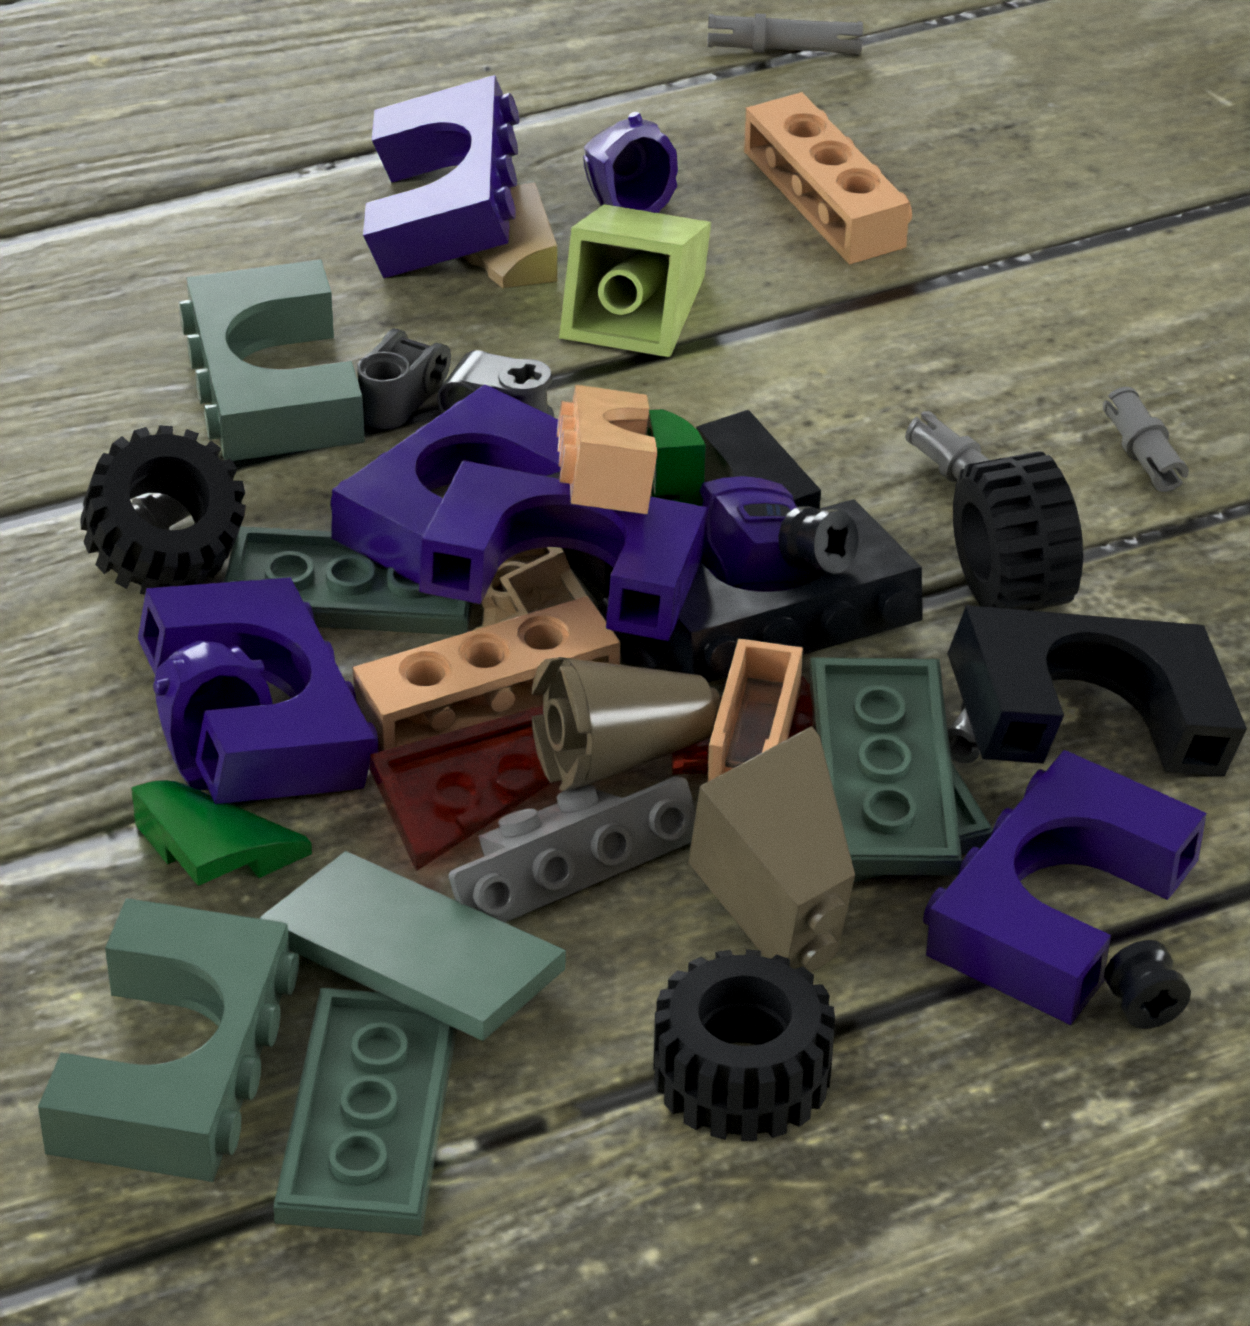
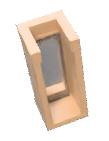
M738 638L709 743L708 782L788 739L797 700L800 698L802 647Z

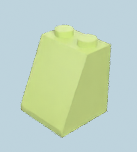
M604 204L572 226L559 339L670 357L705 276L711 222Z

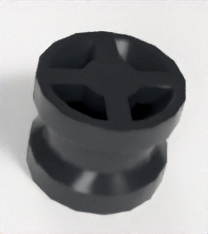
M809 506L796 507L784 518L778 535L779 550L782 558L789 566L804 570L815 568L816 570L832 574L842 572L850 566L856 556L859 545L858 529L853 518L846 512L834 509L822 511Z
M1143 940L1132 943L1117 952L1105 967L1104 979L1113 995L1122 999L1121 1008L1129 1023L1136 1028L1151 1029L1162 1026L1182 1013L1190 1001L1191 990L1182 974L1172 970L1173 960L1165 945L1158 941Z

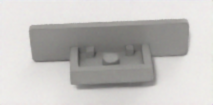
M674 776L624 798L597 790L593 785H587L576 790L561 792L556 797L558 803L542 810L524 809L505 815L498 821L499 828L478 836L484 857L450 871L449 881L455 900L460 902L461 905L465 904L502 922H507L691 843L696 811L687 780Z

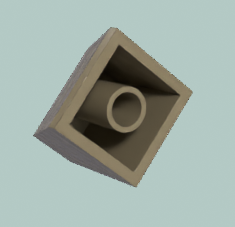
M812 726L700 786L688 861L764 957L772 959L777 954L790 959L791 968L796 969L803 966L808 971H814L823 967L839 951L855 878L821 739Z

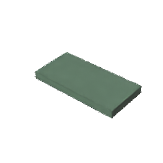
M240 526L239 533L232 547L224 582L291 577L303 602H308L311 605L314 623L317 627L460 635L468 632L472 602L419 592V584L396 573L395 569L387 568L331 539V531Z
M811 657L809 680L813 728L821 739L855 874L958 875L962 857L940 659Z
M344 851L260 917V919L287 923L290 951L482 1041L565 970L566 964L565 949L465 904L461 905L460 902L347 851Z
M320 988L273 1206L275 1224L422 1235L457 1034L456 1028L380 992Z

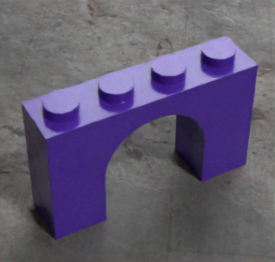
M495 75L374 110L372 142L391 183L441 168L457 166L444 177L426 186L366 203L363 237L383 278L509 243V222L511 219L516 218L511 188L517 186L512 156L518 155V145L513 126L519 124V113L512 94H503Z
M484 384L332 489L330 501L332 510L331 539L387 568L395 569L396 573L419 584L422 537L443 499L431 491L451 484L462 461L541 476L560 472L561 467L558 466L560 454L558 452L559 437H557L558 419Z
M462 461L422 537L419 592L481 604L498 568L508 558L537 548L558 547L574 549L594 555L614 568L610 577L606 629L669 641L701 562L707 507L651 496L648 514L571 504L569 483H561L560 479Z
M291 577L146 588L138 640L154 675L157 668L174 652L195 641L216 642L226 647L237 645L251 661L260 659L265 668L262 674L264 680L275 685L291 698L284 702L269 705L205 710L195 762L215 804L364 789L370 761H374L378 755L376 729L363 716L357 704L352 683L344 680L335 662L331 643L323 640L314 623L311 605L308 602H303Z
M1063 750L1046 771L1043 769L1036 771L1026 788L1024 798L1014 809L1007 807L1002 811L994 825L991 837L982 848L973 847L970 849L962 861L958 876L947 889L939 887L931 896L923 915V923L929 926L926 956L1071 1025L1104 983V972L1107 965L1111 935L1040 902L1023 887L1020 881L1031 873L1046 867L1065 864L1084 865L1110 873L1168 900L1199 861L1207 813Z

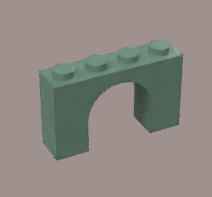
M322 259L186 277L188 300L178 302L183 335H187L191 369H195L200 404H207L204 405V417L208 439H219L224 460L231 458L232 461L365 442L363 399L352 361L294 369H268L243 361L250 354L265 348L334 338L332 293Z
M126 898L105 947L111 996L188 1008L208 1017L218 1026V1029L196 1051L180 1059L160 1064H131L61 1052L38 1105L45 1154L214 1182L223 1155H233L237 1148L242 1121L240 1108L244 1099L253 1100L257 1093L261 1076L260 1054L263 1046L272 1047L276 1041L280 1025L279 1002L282 994L291 995L295 989L299 971V956L297 953H290L287 923Z

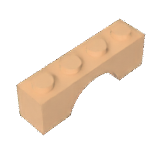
M575 385L573 402L561 401L557 426V437H559L558 452H560L558 466L561 467L560 482L569 483L571 504L648 514L657 447L655 437L645 435L650 409L647 395Z

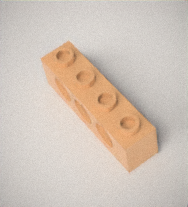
M803 92L746 107L744 153L849 265L906 248L908 224L912 220V209L908 198L890 183L881 173L880 169L875 164H872L855 147L853 141L845 136L828 119L825 112L818 109Z
M585 596L354 666L353 682L356 701L366 721L374 725L378 736V752L383 761L388 762L542 714L543 694L532 695V685L537 668L545 659L564 657L620 665V641L612 630L606 629L605 619L589 596Z

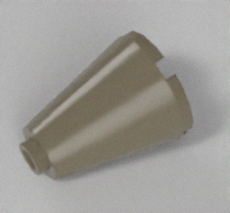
M564 657L545 659L538 666L532 685V695L543 694V715L531 716L537 755L544 774L550 782L562 781L559 790L562 791L576 790L708 740L712 735L721 703L717 690L714 687H709L707 681L701 675Z

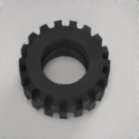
M159 425L157 433L150 435L147 427L133 431L130 442L123 436L114 441L109 454L103 452L96 464L82 505L84 508L80 517L81 530L87 531L83 542L88 554L99 552L95 565L103 574H106L111 569L118 574L115 583L125 589L128 588L130 582L141 585L140 594L145 595L146 588L204 584L207 575L212 578L215 577L230 554L245 516L246 505L241 503L245 495L243 481L233 480L237 467L231 458L224 461L218 458L221 450L218 445L211 440L206 446L196 441L199 433L186 429L184 436L173 434V426ZM147 493L168 495L178 500L188 509L195 524L181 530L160 529L149 524L138 515L131 503V499Z
M1036 451L965 465L958 475L955 486L953 528L957 553L964 577L979 605L982 607L1033 611L1072 602L1075 594L1078 593L1082 577L1083 537L1073 494L1054 459L1050 455H1045L1042 451Z
M746 949V955H733L731 950L715 952V959L708 961L703 957H699L689 962L688 972L677 970L668 979V989L661 990L659 993L654 1022V1082L657 1092L664 1094V1105L672 1114L684 1112V1124L695 1130L702 1126L711 1129L710 1136L726 1140L728 1134L741 1135V1141H757V1134L765 1132L774 1138L787 1134V1124L789 1123L798 1127L811 1119V1108L820 1109L824 1103L826 1091L830 1087L835 1012L834 1007L829 1006L830 995L824 985H813L814 974L805 967L793 969L790 967V959L777 954L772 959L761 957L760 950ZM730 1043H751V1044H756V1045H755V1046H739V1045H734V1044H730Z

